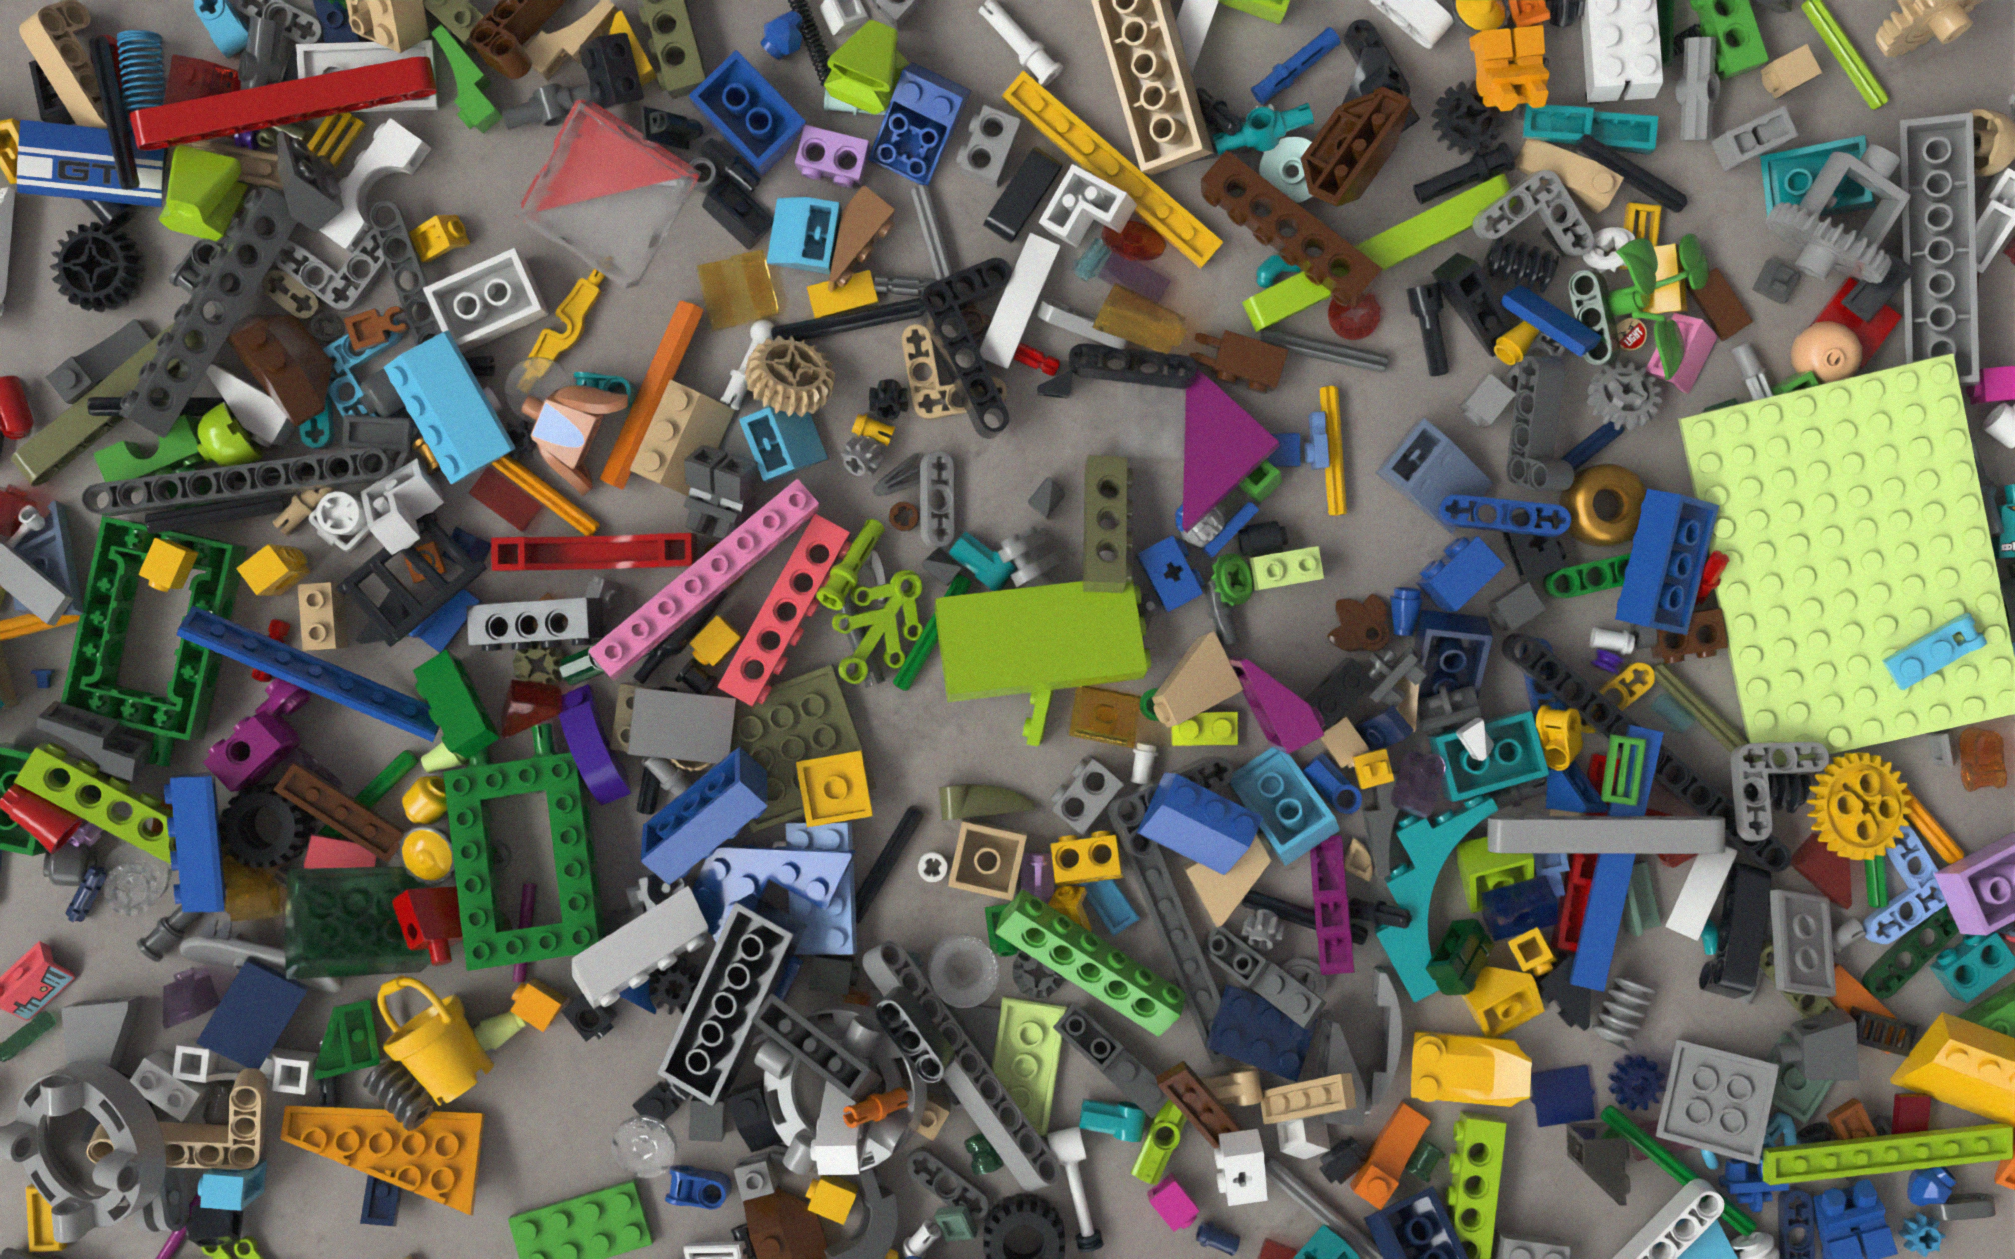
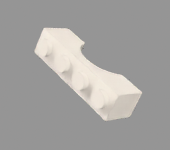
M389 118L387 123H383L377 128L372 144L367 150H363L357 156L354 162L355 168L348 177H344L338 183L342 192L340 196L344 210L319 229V231L352 253L367 233L373 229L366 209L367 197L372 186L380 178L388 174L406 173L413 175L431 150L426 143L391 118Z
M192 1037L176 1045L172 1079L205 1083L217 1080H236L237 1075L242 1070L247 1069V1067L197 1044L198 1038ZM273 1047L259 1070L265 1074L267 1086L272 1091L305 1095L318 1086L319 1080L313 1079V1071L319 1053Z

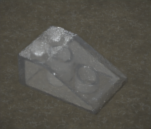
M1120 360L1119 369L1125 366V363L1122 360ZM1145 363L1140 366V369L1144 373H1154L1158 370V367L1153 363ZM1164 366L1163 374H1167L1168 366ZM1180 368L1178 375L1184 376L1186 369ZM1119 382L1115 456L1134 460L1181 462L1184 459L1185 389Z

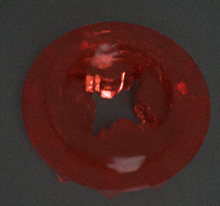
M1369 293L1356 308L1367 309V312L1359 316L1358 327L1353 317L1341 316L1351 310V307L1349 305L1342 306L1332 299L1328 308V321L1334 332L1348 340H1360L1369 336L1380 322L1381 307L1378 305L1375 295Z

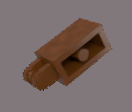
M1228 330L1224 331L1221 339L1203 333H1196L1194 340L1201 345L1216 348V356L1214 359L1198 352H1190L1189 357L1196 364L1211 368L1210 372L1217 374L1216 379L1230 384H1235L1236 380L1249 384V390L1261 394H1267L1268 390L1274 391L1277 388L1289 350Z

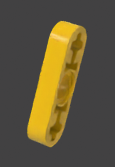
M1629 663L1620 670L1618 675L1611 677L1597 690L1602 695H1605L1607 690L1611 688L1617 689L1621 699L1616 706L1623 711L1652 687L1655 681V674L1653 669L1646 663ZM1633 670L1645 673L1641 677L1643 680L1642 684L1632 683L1626 689L1618 683L1620 680L1622 683H1629L1634 678ZM1594 705L1591 709V712H1593L1598 707ZM1602 712L1595 713L1592 719L1598 718ZM1580 720V730H1581V732H1583V733H1594V732H1595V731H1594L1593 729H1591L1588 725H1586V724H1581V721H1582V720Z

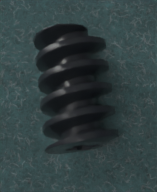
M1503 236L1497 239H1492L1484 259L1483 268L1487 265L1490 266L1491 277H1494L1499 269L1502 270L1503 281H1506L1512 273L1515 274L1516 285H1519L1525 277L1527 278L1528 289H1531L1538 281L1540 282V293H1544L1554 278L1559 256L1557 255L1554 259L1553 252L1550 250L1545 251L1541 255V248L1538 246L1532 247L1528 252L1527 243L1522 242L1516 247V242L1513 238L1507 239L1503 244Z
M1797 773L1768 774L1770 802L1772 803L1773 801L1774 809L1781 811L1786 803L1787 813L1794 814L1798 806L1803 805L1808 799L1809 787L1811 786L1809 776L1804 774L1799 776ZM1748 783L1744 793L1745 796L1748 794V800L1754 802L1758 797V789L1752 783Z

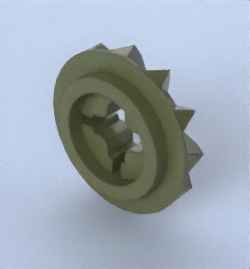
M541 641L532 642V648L517 649L512 662L514 665V676L523 687L530 690H550L562 680L559 667L561 659L565 658L559 647L541 648ZM547 654L543 665L550 674L538 671L531 676L534 665L528 657L539 660Z

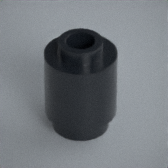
M1277 520L1247 525L1245 529L1238 531V542L1242 556L1250 555L1252 558L1283 552V546L1288 545L1285 526H1279Z
M1350 1136L1347 1140L1341 1139L1330 1151H1327L1319 1158L1323 1164L1319 1167V1170L1331 1184L1336 1180L1339 1184H1343L1365 1165L1363 1161L1369 1156L1358 1142Z

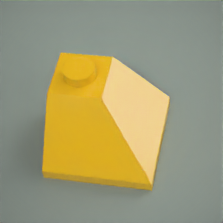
M1486 966L1477 977L1474 990L1469 994L1461 995L1485 1037L1498 1038L1545 1012L1535 979L1528 973Z

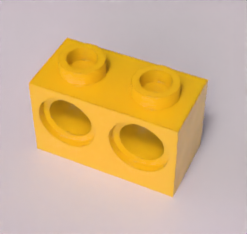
M1110 831L1091 833V838L1078 840V835H1067L1059 837L1058 843H1050L1054 878L1058 886L1124 878L1120 843L1117 836L1111 835ZM1102 847L1110 848L1112 852L1110 860L1103 864L1097 863L1095 861L1096 851ZM1071 851L1077 852L1079 855L1077 865L1072 868L1064 867L1062 862L1064 855Z

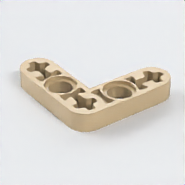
M920 324L908 326L902 334V346L913 406L916 413L925 420L966 414L965 407L958 408L951 402V396L956 391L954 384L940 386L929 331ZM918 331L920 336L926 337V340L921 342L922 354L929 352L930 357H917L910 361L909 355H916V351L912 343H907V339L912 338V332ZM925 363L931 367L932 375L928 380L919 381L913 376V370L917 364ZM992 377L996 388L1002 389L1000 396L1003 402H1005L1007 398L1005 383L1001 379ZM973 384L970 385V391L975 396L974 391L971 387L979 385ZM979 386L978 393L984 392V389ZM946 392V403L950 409L949 411H943V404L934 406L932 413H927L925 408H919V404L924 402L925 396H930L932 401L942 400L939 393Z

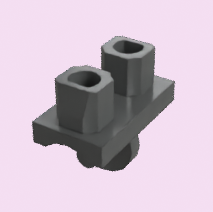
M1411 646L1392 665L1390 663L1397 655L1391 649L1383 657L1375 652L1369 657L1374 666L1367 674L1375 680L1383 672L1369 688L1371 692L1369 697L1376 703L1381 699L1389 706L1393 705L1396 708L1406 697V693L1396 685L1400 678L1404 675L1416 686L1428 675L1426 668L1418 659L1417 652Z
M1445 685L1438 686L1440 694L1418 700L1417 712L1423 732L1428 731L1431 735L1443 733L1447 725L1459 723V725L1464 726L1474 718L1482 717L1473 686L1450 692L1446 691Z
M653 872L638 879L639 885L627 888V895L632 908L646 905L648 911L687 887V881L685 877L678 878L668 885Z

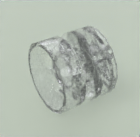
M954 933L942 938L932 948L927 961V974L935 993L945 1003L958 1008H970L985 1002L995 991L999 980V964L993 951L979 937L968 933ZM961 960H965V964L970 967V970L964 971L962 976H958L957 971L953 967L954 965H960Z

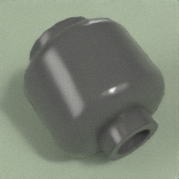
M384 369L379 370L361 383L363 396L359 400L369 414L376 412L381 417H390L405 407Z
M66 843L54 854L46 851L43 875L44 877H49L50 882L56 886H80L81 882L86 880L84 876L88 869L92 866L97 867V856H91L90 848L85 844H80L76 847Z

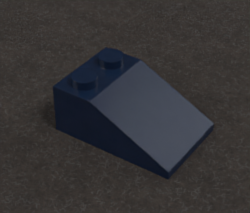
M1427 610L1421 611L1414 650L1418 654L1419 661L1426 668L1428 675L1419 683L1418 700L1440 694L1438 686L1445 685L1447 692L1473 686L1478 701L1493 639L1487 617Z

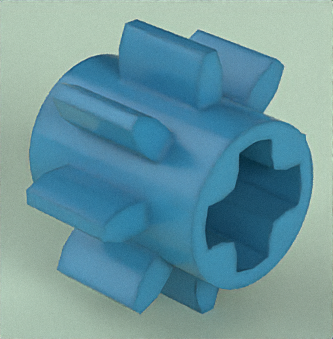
M1920 1212L1916 1213V1218H1903L1905 1223L1902 1230L1898 1231V1234L1907 1239L1904 1243L1906 1249L1911 1252L1917 1250L1923 1257H1927L1928 1252L1940 1251L1941 1239L1946 1238V1235L1936 1230L1940 1225L1939 1221L1932 1217L1927 1219Z

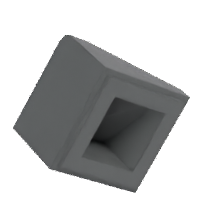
M1046 477L1028 500V505L1047 519L1065 497V492L1050 477Z
M941 548L935 549L922 563V566L945 586H948L963 569L960 564Z

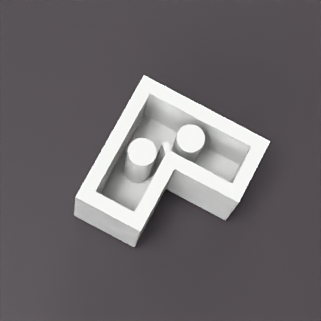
M1072 164L1039 223L1052 235L1077 248L1093 220L1121 234L1137 204L1126 192Z
M417 458L360 492L368 528L391 555L402 549L409 548L415 541L420 539L416 519L424 514L432 513L438 506L444 503L439 484L428 474Z

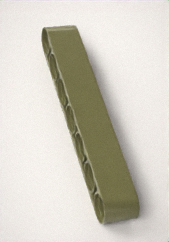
M175 322L12 455L11 461L31 486L36 487L49 481L125 419L123 416L89 415L88 398L124 397L130 389L134 390L140 381V378H138L140 369L148 360H153L158 352L156 349L158 340L165 332L171 331ZM195 330L189 331L185 337L187 346L192 347L198 341V334ZM176 358L169 362L167 370L170 376L176 375L180 371V361ZM157 387L153 389L150 393V397L153 396L156 392H158L161 388Z

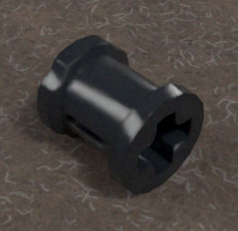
M693 657L679 672L675 681L678 683L683 682L696 694L706 695L719 678L711 676L697 665V660Z

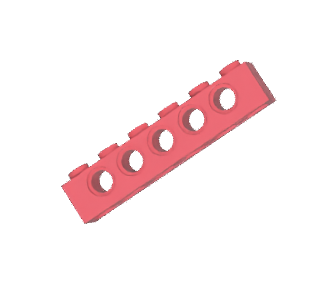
M816 513L814 514L717 688L755 708L757 703L764 704L772 690V687L768 685L774 673L779 676L788 661V658L784 656L790 644L794 647L798 644L805 630L800 627L806 616L812 618L820 604L816 595L818 590L825 587L831 577L830 571L838 558L843 560L853 544L848 541L850 539V532ZM822 547L829 552V557L825 562L815 563L811 560L810 555L815 548ZM798 577H810L813 580L812 588L807 592L797 591L794 584ZM791 604L796 607L797 614L794 619L783 621L779 618L778 612L783 605ZM769 633H776L781 639L780 645L774 650H767L762 645L764 636ZM752 662H760L764 665V673L758 679H750L746 675V668Z

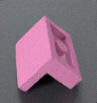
M1674 313L1671 320L1677 323L1684 341L1683 360L1674 376L1669 380H1665L1662 362L1656 348L1646 367V373L1651 377L1654 376L1655 378L1672 382L1681 392L1688 394L1717 340V335L1702 319Z

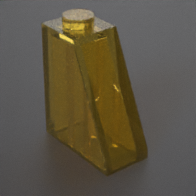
M1115 282L1092 326V328L1166 354H1169L1173 345L1179 348L1187 332V329L1182 327L1186 319L1185 316Z

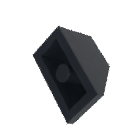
M761 1079L732 1089L727 1100L737 1130L750 1151L755 1152L773 1146L776 1143H782L783 1140L777 1133L767 1110L764 1096V1080Z

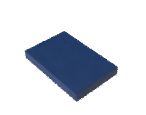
M247 957L196 1043L247 1068L260 1069L307 993L309 986Z

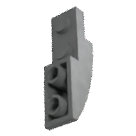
M1223 925L1218 928L1215 926L1201 947V951L1245 986L1254 989L1304 1029L1309 1030L1327 1003L1306 986L1307 984L1260 950L1252 948L1247 941Z
M1076 1003L1053 1026L1068 1043L1152 1119L1169 1100L1167 1095L1158 1087L1156 1076Z

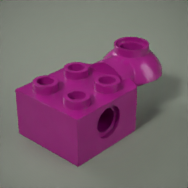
M276 677L266 687L265 692L269 695V698L255 710L256 715L251 718L246 716L240 720L233 728L235 733L226 741L221 739L208 750L210 756L202 763L230 792L242 791L243 789L256 786L300 745L302 740L299 738L298 733L287 723L282 715L285 713L286 716H290L302 708L312 696L309 690Z

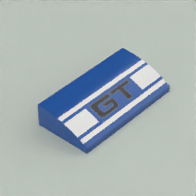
M20 120L17 192L162 207L167 148L148 151L139 150L136 145L134 132L129 131L140 185L136 189L124 190L118 181L107 129Z

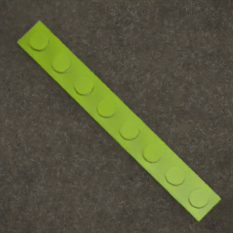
M2006 1123L1763 1148V1181L1769 1185L2013 1159V1127Z

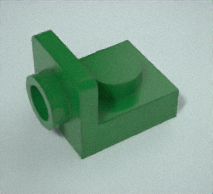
M1009 904L984 907L991 954H998L1000 957H1010L1016 955L1017 951H1021L1018 947L995 934L1002 911Z

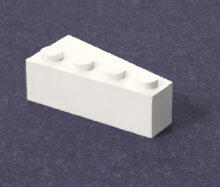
M834 1039L841 1046L842 1040ZM871 1055L867 1058L855 1056L877 1073L876 1062ZM827 1080L820 1118L817 1121L816 1139L811 1141L812 1161H817L818 1175L859 1174L872 1120L855 1128H849L843 1119V1115L848 1113H844L843 1109L857 1103ZM877 1086V1088L874 1090V1092H873L872 1094H874V1093H878V1094H879V1087H878V1086Z

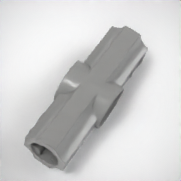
M1692 37L1684 40L1683 75L1679 77L1676 84V98L1678 103L1682 105L1680 141L1712 140L1713 104L1717 102L1721 89L1719 77L1715 74L1716 37Z

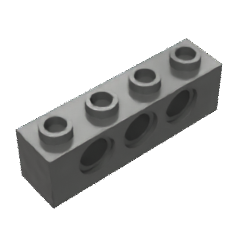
M772 993L751 1019L754 1024L856 1103L865 1101L866 1097L874 1092L883 1079Z

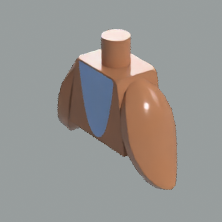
M572 385L554 391L544 402L529 395L522 406V413L537 420L532 430L531 438L537 443L540 455L581 496H585L592 489V479L583 461L588 455L604 415L628 407V394L612 393L585 385Z

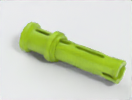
M867 519L843 561L833 566L830 571L831 577L825 587L820 588L816 594L818 600L823 605L833 610H841L845 605L844 598L850 589L856 587L861 567L885 531V527L879 521Z

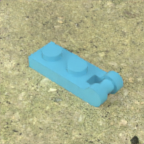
M1964 613L1883 659L1882 662L1897 687L1905 690L1967 653L1982 648L1987 644V640L1982 633L1976 631L1973 626L1975 620L1971 614ZM1961 632L1965 639L1956 644L1952 635Z

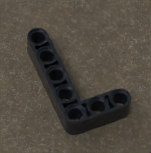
M998 257L990 258L931 283L925 288L918 303L922 318L976 432L981 437L987 439L997 437L1009 423V414L960 310L992 297L1004 289L1011 278L1012 271L1008 262ZM987 271H996L1001 276V282L991 281L987 276ZM957 284H968L972 289V294L965 295L961 293ZM930 295L938 296L942 300L943 306H932L928 302L927 297ZM951 325L956 330L957 336L952 338L946 336L942 332V326ZM960 354L967 356L971 366L967 368L961 367L956 361V356ZM976 384L984 389L985 396L982 398L975 397L970 391V385ZM984 415H994L998 419L999 426L997 428L989 427L985 423Z

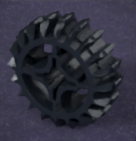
M91 222L90 227L85 224H78V233L72 230L66 231L69 240H57L62 249L60 252H51L53 257L58 258V263L50 265L52 270L59 272L52 278L54 283L61 285L58 292L61 295L69 296L68 301L71 304H80L81 309L87 311L94 309V311L102 313L105 312L106 307L110 310H118V302L125 305L129 304L127 294H138L137 290L133 287L135 282H144L143 278L137 276V272L146 269L143 264L136 262L144 256L141 251L134 250L137 245L136 241L127 238L128 234L121 229L116 230L114 227L106 224L102 226L98 222ZM106 242L115 249L119 262L110 259V251L106 250ZM77 273L85 275L86 284L90 285V293L81 285Z

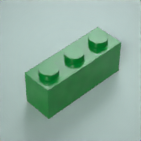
M445 649L413 670L418 680L415 683L416 689L425 700H428L431 707L428 713L433 722L441 727L444 733L441 739L449 752H456L468 759L501 738L459 657Z

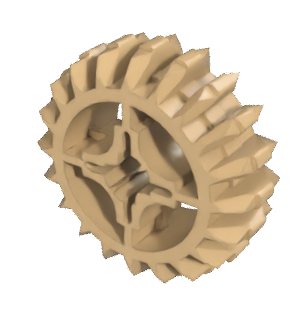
M779 335L774 341L766 338L763 344H757L748 357L745 370L747 390L753 392L754 400H763V408L773 407L775 414L780 410L785 411L788 417L794 412L800 417H803L806 412L814 414L818 408H823L828 398L832 395L835 381V372L832 371L833 363L826 361V353L817 352L816 345H806L805 339L797 342L794 341L792 335L788 340H784Z

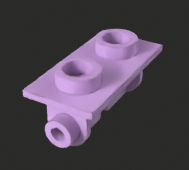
M1023 853L1021 861V891L1022 889L1026 890L1047 905L1054 894L1052 853Z

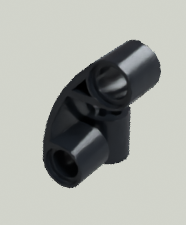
M1363 46L1353 80L1342 104L1360 96L1374 93L1373 90L1382 86L1406 96L1402 89L1404 87L1403 77L1386 48ZM1412 104L1401 133L1420 120Z

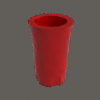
M17 783L13 784L0 799V808L10 815L9 818L27 830L51 854L59 851L72 838L84 820Z

